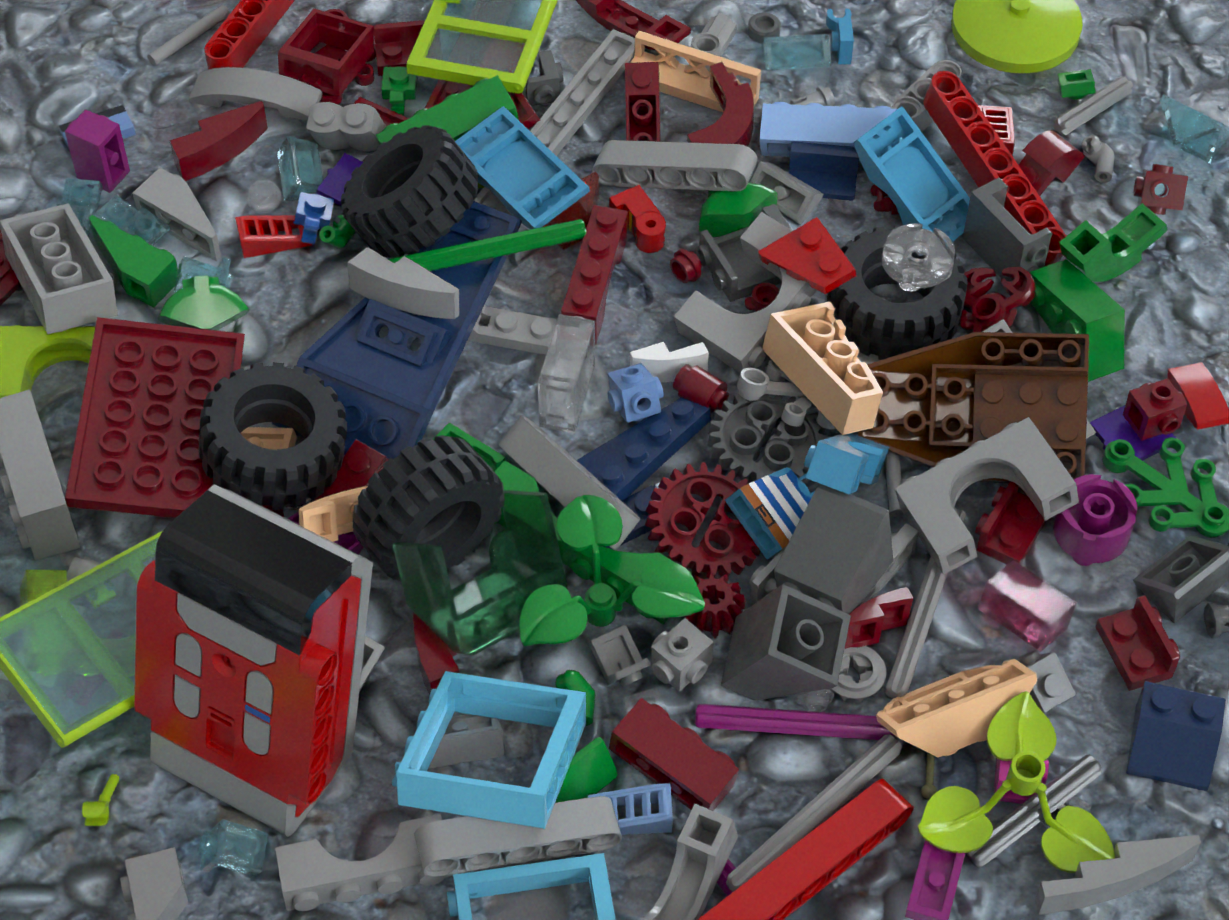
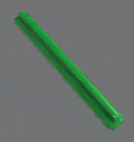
M579 219L411 254L405 257L426 270L433 271L580 240L584 238L586 228L584 221ZM402 257L392 258L388 260H390L393 263H396Z

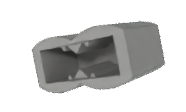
M321 102L310 106L306 128L322 148L341 150L351 146L356 150L369 152L378 149L379 143L376 134L382 132L386 125L376 109L370 105L356 103L342 107L331 102Z

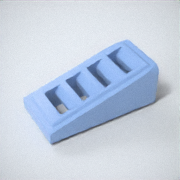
M670 783L652 784L588 795V798L604 796L611 799L621 835L672 833L673 814ZM651 804L659 805V813L651 814ZM625 805L626 818L618 820L617 806ZM634 805H642V816L635 817Z

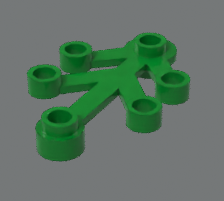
M1173 437L1167 438L1163 441L1159 451L1160 457L1165 461L1169 479L1136 457L1134 449L1126 440L1118 439L1106 446L1102 456V462L1106 469L1113 473H1123L1129 470L1157 489L1142 491L1134 484L1125 485L1133 493L1137 507L1156 506L1153 508L1148 519L1152 529L1164 532L1169 528L1196 527L1200 534L1209 538L1219 537L1229 530V509L1217 502L1212 482L1216 467L1212 461L1198 459L1191 469L1190 476L1198 484L1199 500L1188 491L1181 461L1185 447L1181 440ZM1167 448H1173L1177 453H1172ZM1198 469H1204L1208 474H1202ZM1162 505H1180L1189 512L1173 513L1170 508ZM1156 516H1162L1167 521H1159Z

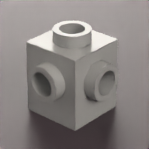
M684 618L671 631L662 632L654 640L651 646L652 671L660 681L665 684L670 683L678 691H681L690 682L694 684L704 676L708 666L712 663L714 642Z

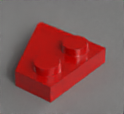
M818 217L758 251L759 258L763 263L767 265L772 263L786 270L788 276L798 281H806L812 288L824 294L856 277L855 268Z

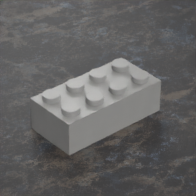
M69 203L0 220L5 255L47 335L96 322L97 317L110 318L118 316L113 280Z
M30 389L0 398V479L6 498H8V506L22 548L27 549L31 547L35 562L80 548Z

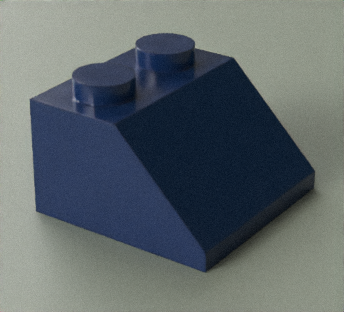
M1145 681L1136 704L1126 774L1208 791L1222 734L1226 699Z

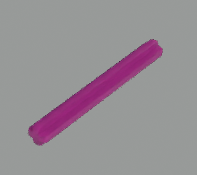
M698 704L695 713V724L698 728L880 740L884 735L888 734L894 736L893 733L877 721L876 716L711 704Z

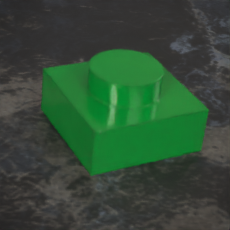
M1091 69L1057 73L1058 86L1062 98L1067 97L1078 100L1085 98L1088 94H1096L1095 80Z

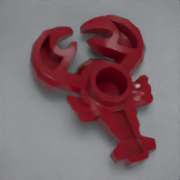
M1009 267L1002 270V276L1014 279L1011 282L1001 279L1003 288L1010 295L1008 298L997 292L986 294L992 288L994 281L992 279L982 281L986 278L996 277L994 269L972 268L965 272L967 290L963 307L972 310L973 313H968L965 310L962 311L960 327L965 330H973L974 332H983L1004 319L1008 327L1011 328L1017 315L1016 308L1021 305L1023 307L1027 306L1035 297L1036 286L1030 272L1022 267Z

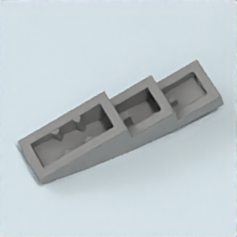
M1199 835L1117 843L1114 849L1115 859L1079 862L1074 878L1041 881L1035 899L1038 915L1081 909L1123 897L1156 883L1193 861L1201 844Z

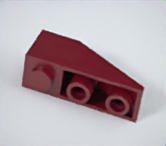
M659 62L625 63L626 141L661 142Z

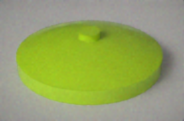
M956 0L951 19L955 40L971 58L999 71L1020 74L1045 71L1066 61L1078 46L1083 26L1080 9L1074 0Z

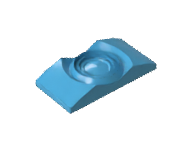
M504 106L455 141L474 164L478 173V183L488 188L502 202L510 214L522 220V224L529 229L543 227L590 192L589 186Z
M903 106L853 142L869 180L888 194L896 205L906 230L913 231L914 228L924 230V234L929 237L933 234L943 241L942 245L944 247L964 233L970 197Z

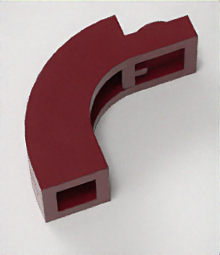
M723 62L711 65L710 87L724 113L714 124L687 134V143L740 144L748 147L752 138L754 124V99L751 87L748 82L738 85L734 73H728Z

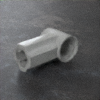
M718 13L715 17H710L703 31L692 38L691 48L722 57L736 34L737 24L731 20L729 15ZM706 65V69L710 72V66Z

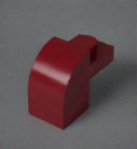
M1048 130L1039 134L1022 150L1026 155L1018 165L1038 195L1041 196L1055 177L1065 182L1086 155L1055 131Z

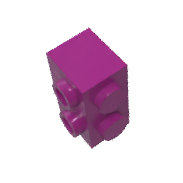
M86 109L76 120H73L68 125L65 135L77 179L111 193L130 172L120 125L104 115H97Z

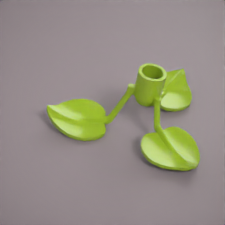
M1028 691L1018 694L1004 704L992 719L987 731V744L993 756L1002 761H1012L1006 780L1003 781L1001 787L981 807L977 796L972 791L959 786L945 787L937 791L930 798L918 826L919 834L927 842L939 849L955 853L975 851L985 845L993 833L992 823L984 814L988 813L1007 791L1012 790L1021 796H1028L1036 792L1044 821L1050 826L1041 838L1042 851L1050 864L1061 871L1075 873L1079 862L1115 859L1114 848L1107 832L1100 822L1088 811L1075 806H1065L1058 812L1055 820L1052 818L1045 793L1047 786L1041 781L1045 773L1044 761L1053 753L1057 738L1052 723L1036 705Z

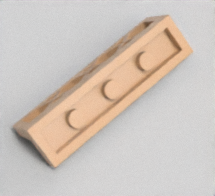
M638 31L636 34L635 55L630 63L659 62L660 92L724 113L710 87V72L705 67L706 65L711 66L723 62L728 73L733 72L735 76L739 75L751 79L750 87L754 106L757 103L760 93V69L642 31ZM645 45L654 48L659 55L644 52ZM677 55L685 58L689 65L679 63L674 56Z

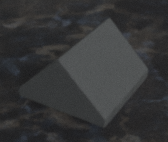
M1190 535L1133 579V581L1175 623L1229 581V546Z

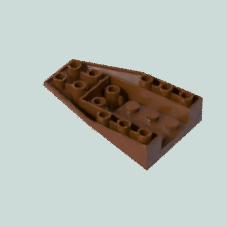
M973 332L867 364L882 389L883 395L873 428L859 431L858 436L890 447L889 451L935 467L941 460L952 458L967 450L975 442L986 440L1001 432L1007 425L1018 423L1029 417L1073 480L1085 475L1089 334ZM1001 478L980 480L981 482L1010 483L1009 480Z

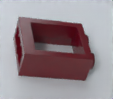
M313 9L278 51L279 74L320 89L322 92L340 97L374 53V26ZM318 42L348 50V52L338 61L311 53V50Z

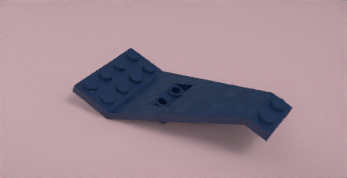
M473 201L470 209L465 210L463 213L464 217L458 224L455 223L450 228L451 231L444 237L440 236L428 248L423 247L419 249L418 253L517 233L522 220ZM508 255L430 271L459 289V316L456 319L412 314L365 297L300 356L296 366L304 368L306 370L305 374L311 376L314 373L324 380V387L330 386L338 395V401L344 406L346 412L345 421L347 422L344 455L357 439L388 459H394L401 454V450L408 446L414 447L418 445V441L423 439L433 412ZM387 326L388 334L384 338H380V329ZM415 339H419L420 347L416 351H412V342ZM272 422V425L279 428H291L281 423ZM294 429L296 435L303 437L298 431Z

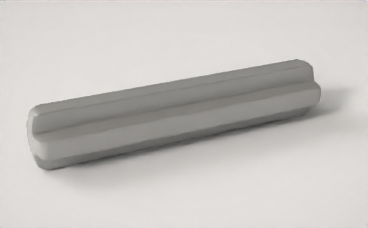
M1126 76L1117 78L1097 91L1096 94L1089 96L1055 118L1054 130L1058 131L1062 136L1069 134L1132 92V81H1128Z

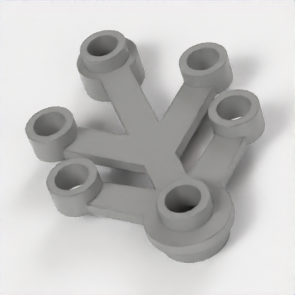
M772 359L769 360L765 373L756 368H744L740 373L737 382L738 393L746 400L756 401L764 394L801 397L794 403H787L784 407L781 418L790 426L802 425L806 413L815 407L793 382H783L786 379L790 382L792 381ZM819 411L816 422L823 428L835 429L832 423Z

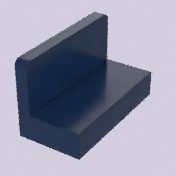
M792 141L789 174L823 193L822 198L849 201L855 199L859 163L855 147Z

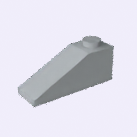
M160 167L133 192L139 217L216 261L221 258L217 233L187 182L181 176L171 174Z

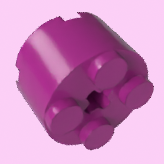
M1090 474L1074 479L1079 503L1057 514L1053 524L1054 536L1059 546L1072 556L1077 564L1082 566L1108 562L1120 556L1128 546L1136 521L1137 502L1133 493L1127 486L1115 479L1113 483L1102 480V475Z

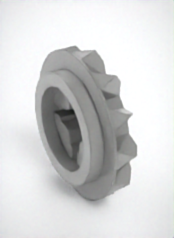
M867 646L844 649L838 685L830 688V693L836 692L841 695L843 701L851 698L857 699L860 703L866 697H875L880 688L884 686L886 679V667L882 658L877 652ZM850 663H852L857 673H862L858 683H855L852 677L847 675Z

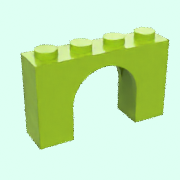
M0 326V398L29 389L32 391V386L38 375L53 364L70 360L89 363L95 326L73 327L63 332H55L48 335L43 326Z

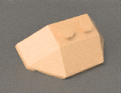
M1016 659L1004 661L1002 665H986L961 671L906 693L902 697L893 698L883 710L876 714L877 721L896 737L938 758L949 756L973 743L986 741L989 725L999 709L1022 692L1028 691L1030 694L1037 682V675Z

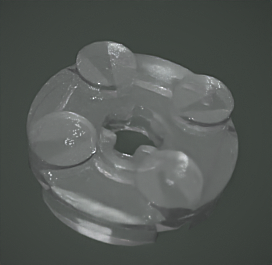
M913 223L900 226L890 232L883 246L882 265L886 273L893 280L899 282L903 290L912 292L919 288L932 287L951 276L955 247L951 239L943 231L934 228L932 232L922 229L923 224ZM916 252L919 256H926L924 259H916L912 257V253Z

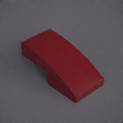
M905 587L881 594L854 609L849 614L851 617L845 649L879 643L882 630L906 626L914 598L909 589Z

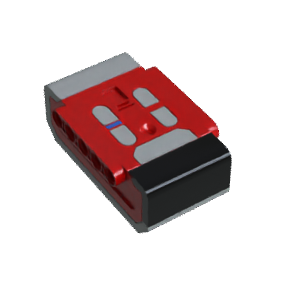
M215 484L169 523L157 541L155 560L144 568L137 583L134 708L137 713L151 720V731H153L151 732L150 743L151 762L283 835L291 836L353 752L373 562Z

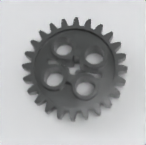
M736 394L733 404L724 401L722 411H715L714 420L710 423L708 446L712 447L711 459H719L718 464L721 465V470L729 468V472L734 470V478L738 476L741 480L747 479L748 484L786 467L792 469L797 478H800L808 472L809 468L804 467V462L811 445L817 446L818 441L827 439L829 436L824 435L825 428L816 422L818 413L808 415L806 413L803 424L800 426H790L782 420L781 416L785 405L790 402L794 403L796 401L795 396L785 401L782 400V395H775L773 398L769 397V394H764L756 401H749ZM778 421H782L777 427L776 435L771 436L775 424ZM766 446L760 461L754 462L759 457L761 447Z

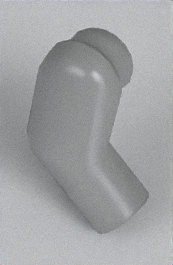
M1087 136L1082 141L1083 154L1096 165L1095 179L1101 183L1109 182L1112 178L1114 152L1107 144L1100 141L1097 136Z

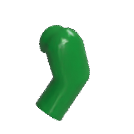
M342 214L337 216L340 219L338 223L333 221V227L327 225L320 231V239L337 248L345 247L356 233Z
M566 670L565 673L559 674L556 678V688L586 692L585 726L591 725L594 719L595 690L580 672Z

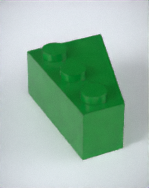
M1067 259L1031 271L1030 274L1035 282L1036 289L1035 297L1030 303L1039 313L1053 334H1089L1088 382L1124 369L1125 309Z

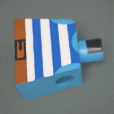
M786 467L744 485L725 499L766 559L788 545L816 488L820 484L806 479L807 473L797 478L792 469Z

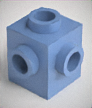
M642 363L607 373L610 386L607 394L610 406L614 412L618 411L627 423L631 421L641 422L651 415L661 413L659 398L664 396L661 382L657 376L653 377Z

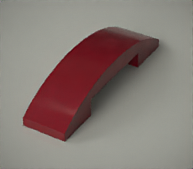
M576 0L603 27L609 31L614 29L635 38L638 31H642L679 43L691 33L690 27L668 15L657 20L622 0ZM645 45L646 49L655 50L654 48Z

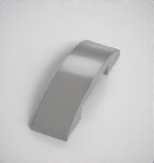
M223 67L200 72L190 94L189 101L190 103L221 107L223 101L243 104L262 101L264 107L278 109L281 117L308 121L310 106L320 103L323 93L320 89L280 74L249 68Z

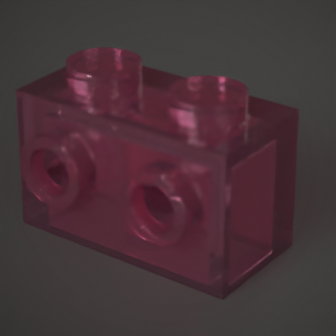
M1013 560L986 582L978 609L1041 652L1067 630L1077 602Z

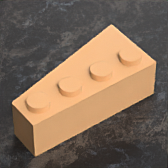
M829 301L772 313L762 347L764 352L842 435L873 428L883 391L865 362H860L857 357L859 350L855 343L847 340L845 336L846 327L842 320L835 319L833 315L835 308Z

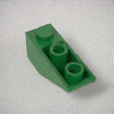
M94 215L89 217L94 240L109 266L116 273L117 279L125 292L154 308L180 281L176 258L165 249L160 250L146 243L140 236L131 235L119 229L111 221H104Z

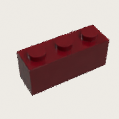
M642 697L611 733L609 750L655 784L670 783L671 796L690 810H692L694 804L714 811L734 787L739 768L735 766L733 760L727 754L711 749L702 742L701 737L694 730L688 727H681L670 719L669 714L661 706L650 704Z

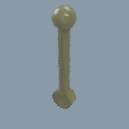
M928 752L925 785L921 788V794L925 799H930L937 792L936 787L933 785L935 756Z

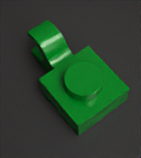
M384 67L382 99H389L391 110L404 116L405 101L416 100L417 75L407 74V67Z

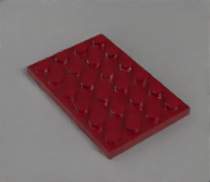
M97 317L65 495L67 507L180 519L197 514L208 504V489L213 486V478L206 476L202 468V460L199 458L201 410L203 409L207 394L212 390L214 391V385L224 377L230 379V373L241 368L245 334Z

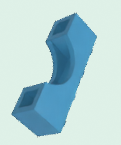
M852 433L840 434L820 440L817 446L811 445L806 455L804 467L809 468L806 479L846 494H852L857 491L860 482L869 485L878 482L890 447Z

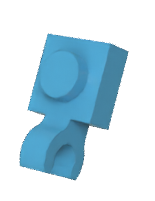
M849 8L845 9V14L842 18L835 17L832 9L827 10L826 25L829 29L833 30L831 31L830 38L831 51H837L838 65L851 64L854 38L851 21L852 13Z

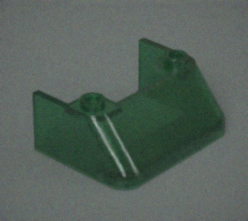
M504 490L505 500L502 511L507 529L497 533L491 540L489 558L492 569L451 589L441 546L406 542L392 544L408 607L454 653L475 655L519 631L523 606L528 597L538 588L558 584L568 590L547 493Z

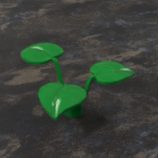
M583 495L576 497L561 511L557 519V533L561 542L569 548L575 550L592 548L594 585L587 590L585 601L579 595L571 598L569 591L564 586L558 584L546 585L535 590L526 600L521 612L520 639L523 646L560 644L572 641L584 632L587 621L597 627L611 624L615 620L616 611L623 609V603L632 593L633 606L639 612L656 618L691 615L704 610L705 602L691 573L682 565L670 561H660L648 565L642 571L641 581H632L620 597L616 599V593L613 588L601 581L599 546H612L619 542L623 529L622 519L617 509L607 500L595 495Z

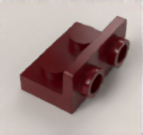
M425 20L374 25L378 76H383L384 67H407V61ZM438 28L425 58L443 61L440 31Z
M1010 481L1006 488L999 487L991 504L994 507L990 515L984 513L977 524L975 534L980 536L976 551L1018 570L1046 521L1030 498L1018 492L1019 485Z
M1145 595L1137 597L1133 609L1097 620L1095 628L1129 691L1143 687L1145 681L1158 683L1173 677L1180 659L1179 648L1172 638L1169 639L1162 626V618L1156 607L1150 605Z

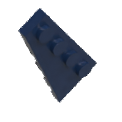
M681 397L661 409V413L649 416L577 461L623 502L712 420L710 409Z

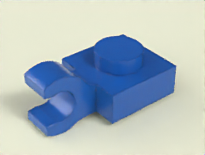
M300 192L294 224L304 226L301 242L315 244L318 229L329 226L334 199L318 194Z

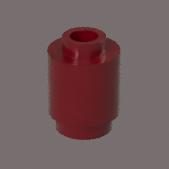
M689 364L683 366L673 382V389L678 392L680 398L682 397L709 408L710 414L716 410H721L723 402L729 398L727 383L697 365L694 367Z

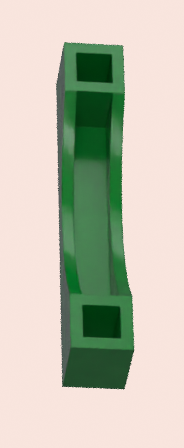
M504 461L495 470V473L503 483L505 500L504 507L501 508L502 514L499 521L494 522V524L498 523L511 531L513 536L519 541L529 542L536 546L549 559L560 561L572 568L574 573L584 580L590 579L594 582L592 548L575 550L561 542L557 533V518L543 500L535 478L509 462ZM599 546L601 581L613 588L616 593V599L620 597L632 581H641L642 571L648 565L660 561L674 562L660 553L640 554L622 552ZM632 593L626 602L633 606ZM638 611L642 616L649 619L653 618L663 625L669 619L647 616Z

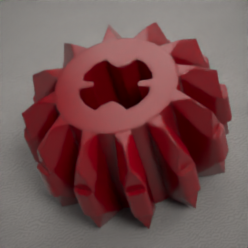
M709 571L705 580L695 575L694 580L704 599L705 608L697 613L684 616V618L702 633L706 631L711 632L714 639L717 638L720 630L730 635L733 631L736 616L743 612L746 605L744 595L740 594L741 587L739 582L728 584L729 578L726 573L720 579H717Z

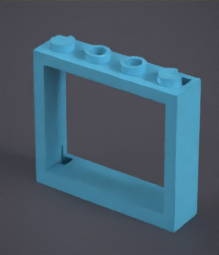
M445 671L437 689H432L430 692L427 710L421 711L419 714L415 735L409 736L406 741L402 761L395 763V776L392 780V786L397 787L398 805L545 829L586 725V692ZM454 712L555 727L531 787L428 772L430 763Z
M604 853L453 875L455 891L447 892L450 917L458 916L459 920H472L470 899L589 882L595 920H616Z

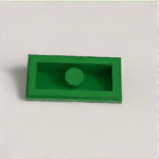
M596 737L573 756L555 803L588 798V795L597 794L618 776L616 766L601 737Z

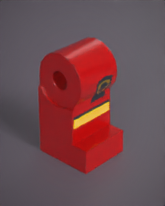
M640 185L609 197V208L628 211V229L634 235L635 245L640 251L655 253L663 248L665 245L666 221Z

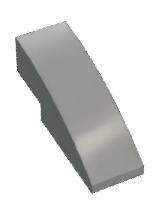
M367 247L348 261L349 288L368 299L401 311L428 317L456 319L459 316V289L405 256L396 263H393Z

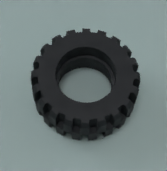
M422 125L421 128H410L406 133L400 132L392 136V139L387 143L383 142L380 144L375 152L368 154L363 159L360 167L355 168L351 174V180L347 181L344 186V194L341 196L343 217L370 249L381 256L389 258L402 257L405 254L418 253L419 249L423 247L428 248L433 245L436 239L440 236L444 237L451 231L450 228L455 223L458 224L464 217L463 213L465 210L470 209L473 203V196L477 194L478 173L474 164L446 130L429 125Z
M894 225L893 229H885V226L874 228L872 233L868 234L865 231L855 236L854 241L850 240L841 247V250L855 268L856 277L828 292L827 301H830L835 308L833 314L835 319L842 320L846 327L845 336L847 340L854 342L859 347L860 353L868 357L870 354L878 356V360H883L947 341L954 337L961 321L967 290V277L964 275L965 268L959 258L956 259L957 254L948 245L944 247L942 245L943 241L933 234L929 237L924 234V230L914 228L912 231L904 229V226ZM883 284H898L917 291L923 298L910 303H894L879 298L869 289Z
M273 362V366H263V363L252 364L249 370H244L242 367L231 372L230 379L226 377L220 379L214 385V391L212 390L207 394L200 415L198 449L199 458L202 460V468L206 476L213 478V485L215 484L230 490L260 506H272V510L284 509V505L292 504L293 507L305 504L307 497L316 499L324 493L325 487L331 486L335 481L337 471L341 469L343 462L347 422L345 421L346 412L344 406L338 401L336 392L330 386L324 387V380L314 373L309 376L305 374L306 370L304 368L294 365L293 369L284 367V363ZM274 422L295 429L305 440L290 448L274 450L256 446L246 440L240 433L258 423Z
M435 436L434 440L426 438L418 441V445L414 447L408 446L404 448L396 458H390L383 464L384 468L378 474L374 473L368 480L369 485L366 489H362L358 496V504L354 505L353 532L357 540L378 566L393 580L415 583L418 576L425 574L428 580H431L433 575L440 576L448 572V568L462 563L465 560L464 557L471 551L474 553L481 546L480 542L493 531L494 522L499 521L502 514L501 508L504 507L505 500L503 483L475 449L465 442L464 439L458 437Z

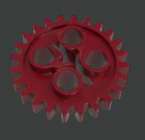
M705 462L701 463L697 472H695L690 463L686 465L683 474L676 468L673 469L669 479L663 477L658 485L659 488H654L650 496L652 501H649L645 510L651 514L648 515L645 526L653 528L647 538L651 541H660L654 552H667L669 554L667 558L674 562L677 561L686 569H692L693 578L695 575L699 576L701 572H705L707 575L709 571H711L714 577L717 572L721 577L725 573L729 577L731 570L735 574L740 575L745 565L750 567L756 559L755 555L759 556L761 551L740 521L730 519L725 514V512L733 513L725 499L744 485H747L748 480L743 479L738 483L735 482L734 470L730 471L727 476L721 475V465L717 464L713 472H708ZM691 494L699 495L703 498L704 502L695 500ZM719 496L722 498V502L702 537L699 546L695 548L691 543L715 497ZM675 524L686 526L689 532L681 531ZM709 542L718 543L723 550L715 549Z

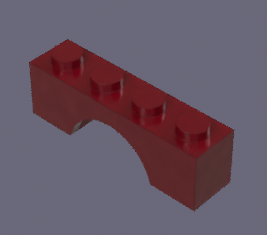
M593 205L586 234L581 244L561 310L562 338L597 344L604 320L611 275L615 264H620L627 242L628 211Z

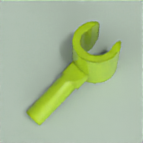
M110 775L102 793L99 795L98 801L83 802L82 816L86 817L85 826H104L108 823L110 798L120 779L118 775Z

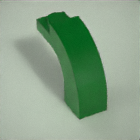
M1142 203L1116 226L1103 234L1085 220L1059 242L1062 255L1091 281L1104 282L1125 273L1142 260L1141 253L1167 232V224Z

